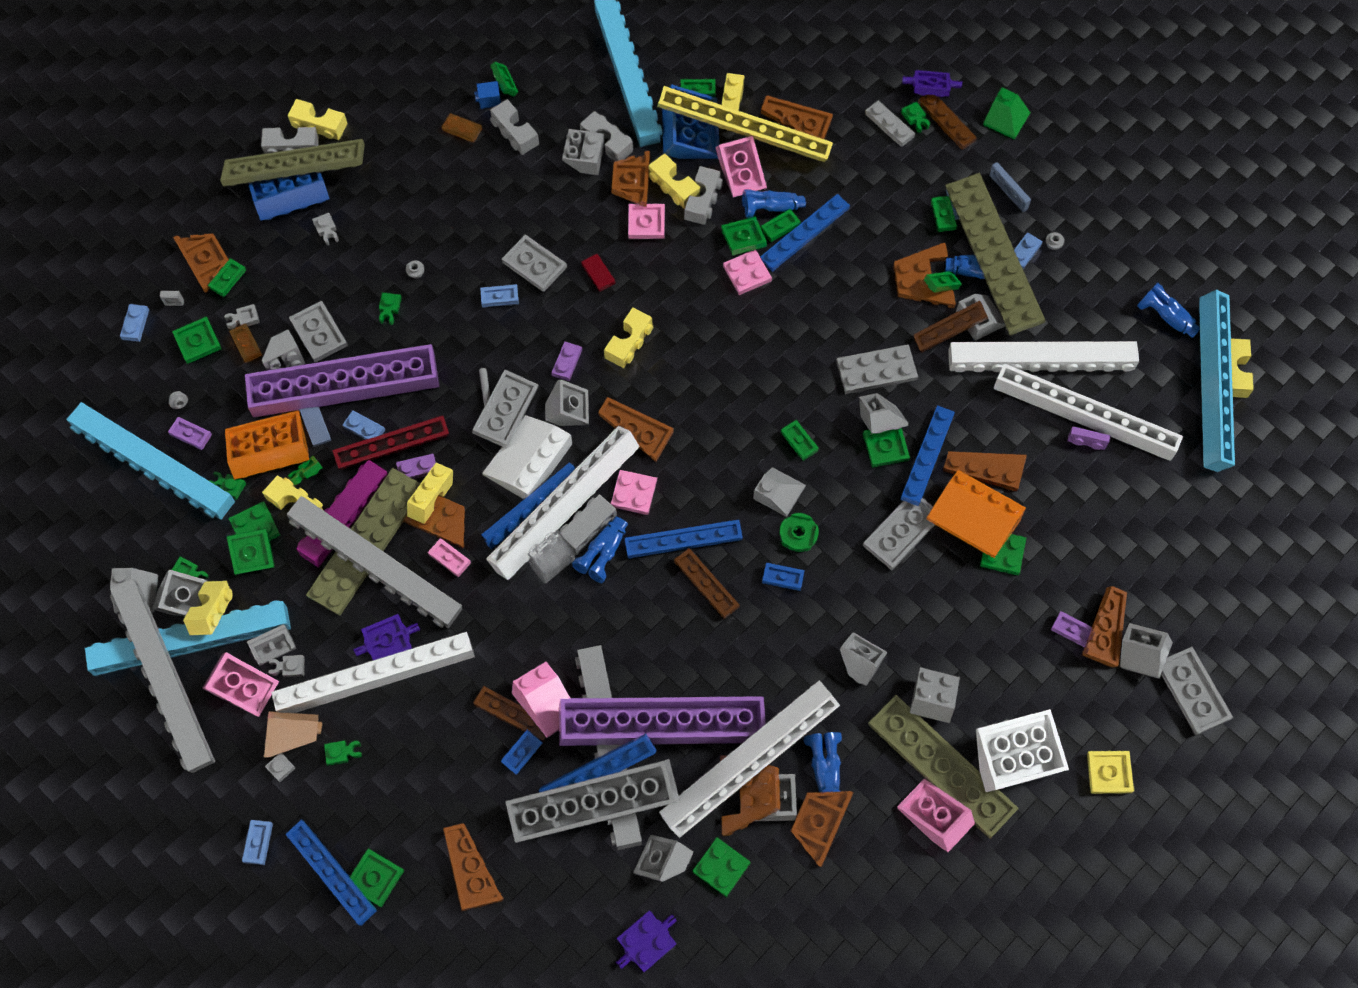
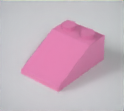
M753 136L716 147L718 159L732 197L742 195L744 189L758 191L767 188Z
M225 652L222 653L202 689L259 717L272 695L271 692L275 690L279 681Z
M545 662L514 680L512 694L544 735L549 737L559 731L560 699H570L559 677L548 663Z
M923 779L897 806L930 840L947 852L975 824L969 808L926 779Z

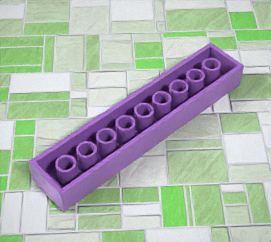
M432 344L245 374L248 409L253 417L439 387Z
M764 697L560 699L559 702L560 746L624 745L645 733L652 744L744 743L766 725Z

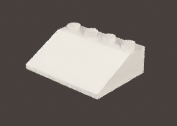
M525 415L508 447H501L482 474L522 499H525L545 483L572 445L571 435L555 425Z
M1051 710L976 729L979 768L986 792L1069 770Z

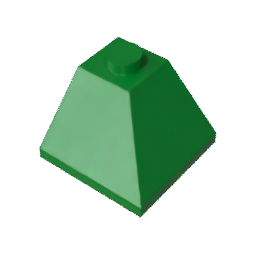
M1002 88L995 98L983 125L1015 140L1029 117L1030 111L1017 94Z

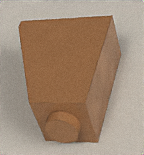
M269 712L264 757H271L316 741L317 734H321L322 722H318V715Z

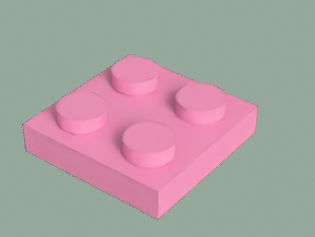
M629 204L628 238L664 239L665 204H647V207L639 204Z
M756 250L723 263V267L739 295L772 281L771 275Z
M620 470L611 505L618 509L648 515L657 478Z

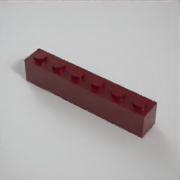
M440 416L335 449L333 453L338 469L343 470L365 463L368 460L372 461L450 435L444 416Z

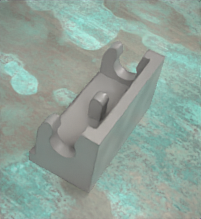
M284 624L247 641L259 666L296 649L292 637Z

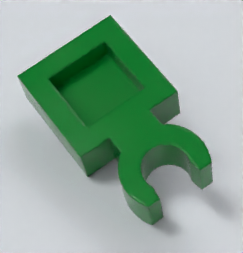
M917 102L901 110V114L910 126L916 125L917 132H922L921 125L929 129L930 122L925 119L926 114Z
M382 293L379 311L382 312L379 316L381 324H383L385 318H389L390 325L394 323L392 314H398L401 295Z
M312 456L308 461L298 466L299 469L291 472L288 477L294 485H297L303 478L306 477L308 479L310 476L316 475L323 467Z
M214 472L213 474L218 480L216 482L209 480V482L229 493L232 498L238 499L246 482L242 479L234 480L230 474L223 478L219 472Z
M179 557L172 569L173 571L197 578H208L206 572L196 571L198 565L182 557Z
M345 741L324 744L326 764L328 766L348 762V756L353 758H360L362 756L361 752H353L355 747L361 746L359 741H353L349 746H346Z

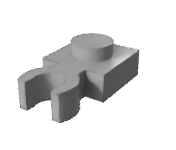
M329 213L312 219L319 236H323L326 245H330L328 239L331 237L335 238V241L338 242L337 234L334 232L336 227Z
M254 304L236 309L237 314L235 315L232 313L225 315L226 321L233 320L227 323L229 329H234L238 324L244 328L260 323Z
M303 655L283 656V662L271 659L269 664L277 665L274 670H268V673L276 676L282 672L284 678L304 676L305 657Z

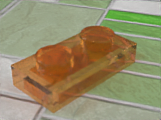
M451 113L442 126L443 131L471 142H475L482 130L480 124Z
M247 324L229 331L245 363L262 356Z

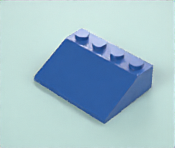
M675 85L669 87L718 104L715 97ZM662 108L663 154L665 153L667 156L678 159H718L716 147L719 146V127Z
M320 172L248 183L260 220H270L274 216L288 214L293 210L304 209L309 205L323 203L330 199Z

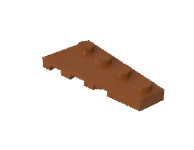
M767 95L761 108V114L788 128L821 139H825L833 116L831 113Z
M607 397L598 412L599 416L615 429L620 426L629 430L639 444V449L655 462H657L674 432V428Z
M948 451L943 471L955 474L960 470L978 481L1018 491L1027 455Z
M1113 586L1106 588L1082 653L1083 656L1110 667L1119 666L1127 592Z

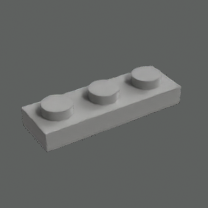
M877 101L866 110L865 114L901 147L914 138L915 133L881 102Z

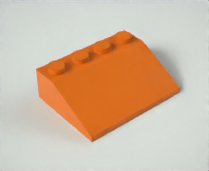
M299 410L225 429L227 462L234 480L309 460L308 447Z
M958 470L949 481L926 520L995 558L1020 523L1026 507Z

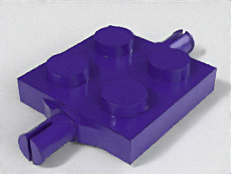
M915 70L913 77L903 76L902 84H912L914 86V93L919 95L949 96L951 88L961 89L962 81H952L950 73Z
M399 614L361 629L365 645L354 648L357 657L368 652L374 661L410 650L412 646L409 635L420 631L419 626L416 623L406 627L402 623Z
M649 910L620 935L617 940L623 946L626 954L616 961L618 965L623 962L619 967L623 969L624 966L632 961L645 972L673 948L676 942L669 935L668 928L677 922L675 918L669 922L674 916L671 914L661 922Z

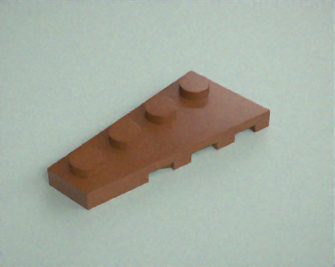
M465 824L443 828L461 910L465 911L503 901V897L499 893L492 876H490L482 857H480Z

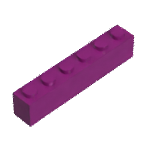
M368 460L360 466L356 476L347 482L344 491L335 497L334 503L330 508L325 509V512L350 529L387 477V471ZM306 536L298 543L297 551L300 556L319 568L333 549L329 551L320 544L322 541L315 538L313 540Z

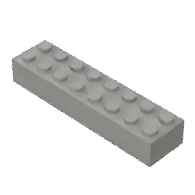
M667 759L505 802L516 843L679 801V796L670 761Z

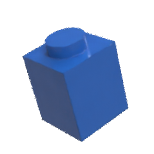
M497 81L477 84L478 91H475L476 102H480L481 109L496 107L501 103Z

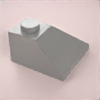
M559 379L545 403V421L559 426L589 424L588 390Z
M772 467L763 475L755 488L754 499L787 517L806 485Z
M112 568L110 589L128 580H136L141 587L150 611L155 612L153 605L157 594L158 575L134 568ZM113 604L114 612L120 613L118 606L115 607Z
M168 570L157 591L153 610L185 617L190 607H199L201 605L198 593L207 580Z
M854 632L840 648L848 675L857 683L866 686L887 654L886 651Z
M650 835L633 873L663 882L685 871L693 851L678 841Z

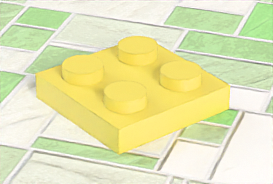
M1088 751L1087 760L1091 794L1134 792L1130 751Z

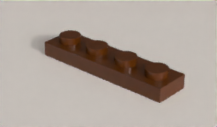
M927 94L918 100V104L961 150L976 142L977 137L938 96Z
M977 301L914 334V338L920 351L924 352L988 319L982 302Z
M690 548L674 559L675 564L724 619L739 608L740 605Z
M483 686L473 703L476 707L523 732L529 730L542 742L546 740L547 737L522 706Z

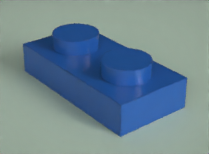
M766 563L762 583L801 591L805 570Z
M526 730L501 762L512 772L518 774L543 742L529 730Z

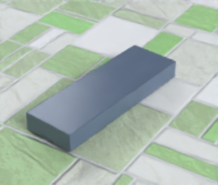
M998 162L993 164L989 176L1022 212L1026 211L1031 199Z
M319 407L299 409L313 447L331 441Z

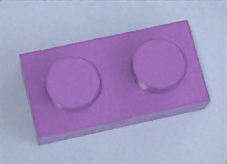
M564 342L552 370V376L570 381L582 352V347Z
M177 417L168 431L169 435L200 450L204 448L212 436L210 431L180 417Z
M1072 427L1067 441L1075 445L1091 446L1096 450H1105L1109 443L1110 435Z
M434 454L396 462L398 471L412 479L427 476L436 463Z
M1060 611L1051 628L1052 631L1085 647L1092 629L1091 626Z

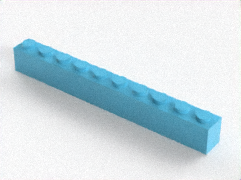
M594 0L595 12L639 145L643 147L659 143L660 135L663 134L660 124L657 125L656 110H652V98L647 95L648 86L646 82L643 83V71L638 68L639 60L637 55L633 53L635 51L633 42H629L630 34L628 28L624 27V15H620L619 1L616 2V0Z
M1214 290L1199 298L1204 467L1219 472L1235 466L1230 300L1228 294Z
M82 402L67 418V421L71 424L70 429L75 433H83L88 441L93 444L95 442L99 443V447L107 453L111 451L115 453L114 456L120 461H128L133 469L136 471L142 470L149 479L160 481L159 484L167 490L171 488L179 498L184 499L185 497L190 500L189 503L195 508H203L204 512L211 518L216 516L222 519L235 503L232 496Z
M272 601L268 605H255L247 610H233L230 614L222 615L212 635H189L185 624H174L171 628L159 629L172 658L252 639L283 624L288 630L291 629L285 603L283 601ZM115 638L111 642L94 643L91 647L85 648L87 669L94 676L142 665V662L135 657L133 652L135 646L128 638Z

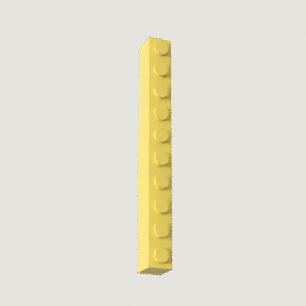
M666 86L663 88L658 103L660 108L747 137L753 136V139L822 162L828 159L833 142Z

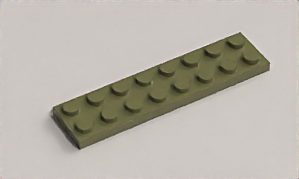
M363 139L225 160L221 183L223 186H234L240 183H253L254 181H267L279 177L286 178L312 172L319 173L325 170L357 167L362 165L364 141Z
M392 468L351 530L384 551L406 518L407 502L421 483ZM335 552L306 596L340 616L368 573L364 570L363 572L358 571L352 566L354 563L349 560H342L336 555L338 552Z
M896 695L868 725L930 783L969 808L975 825L991 839L1019 808L999 789L986 792L980 772L919 715L911 714V708Z

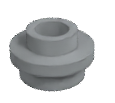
M1053 232L1047 236L1046 244L1049 249L1058 250L1063 246L1064 238L1061 234Z
M411 261L406 266V272L412 278H419L424 273V265L420 261Z
M180 391L173 392L169 396V405L173 409H180L188 402L187 396Z

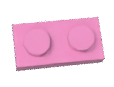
M441 538L428 552L429 556L457 577L471 563L468 558Z

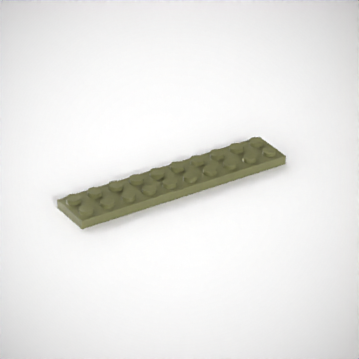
M980 173L947 184L946 190L1009 335L1045 323V318Z

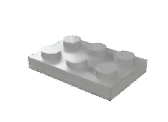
M524 235L502 258V263L543 292L567 268V264L527 235Z
M322 301L289 317L315 363L348 346Z

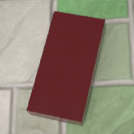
M598 254L582 261V266L599 292L615 284L614 278Z

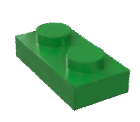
M497 62L492 63L490 67L501 92L515 96L518 90L507 67Z
M681 79L682 88L715 97V79Z
M950 197L932 198L931 205L938 232L956 230L957 225Z
M789 209L763 224L761 230L768 240L773 242L800 225L801 221Z
M229 259L208 284L209 289L225 297L245 273V267Z
M952 271L927 274L923 279L933 293L959 289L962 284Z
M797 420L781 429V434L803 461L818 452V446Z

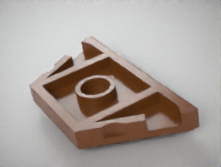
M650 151L644 152L643 156L637 158L633 155L625 160L621 159L614 162L613 194L647 207Z
M213 233L201 236L190 235V238L173 237L206 293L209 290L208 284L228 262V258Z
M438 495L434 504V511L425 524L408 516L403 521L462 549L464 548L465 507Z
M852 791L807 793L791 832L813 857L818 866L822 867L854 793Z

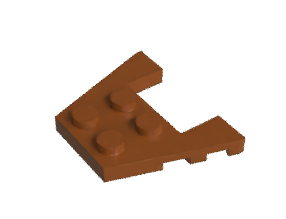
M941 243L894 261L893 266L898 297L920 302L925 300L935 305L944 304L948 305L949 308H955L956 303L953 290L933 293L923 280L927 274H932L930 262L946 261V258H948L946 243Z
M720 755V762L727 756ZM767 765L740 788L741 813L722 816V835L730 836L734 831L747 827L751 822L759 821L780 810L778 767Z

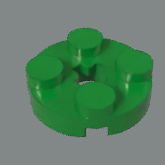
M795 513L784 519L781 523L780 538L782 545L792 551H809L818 539V526L809 515ZM798 528L802 529L801 532L804 533V535L796 536L794 531H797Z

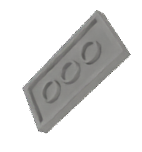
M909 344L841 357L836 360L845 394L916 381L918 379Z
M504 370L472 433L507 448L539 385Z
M923 498L919 506L903 501L863 543V546L888 568L893 570L935 526V524L926 520L933 506Z
M1193 647L1167 657L1161 675L1195 735L1201 734L1233 718Z

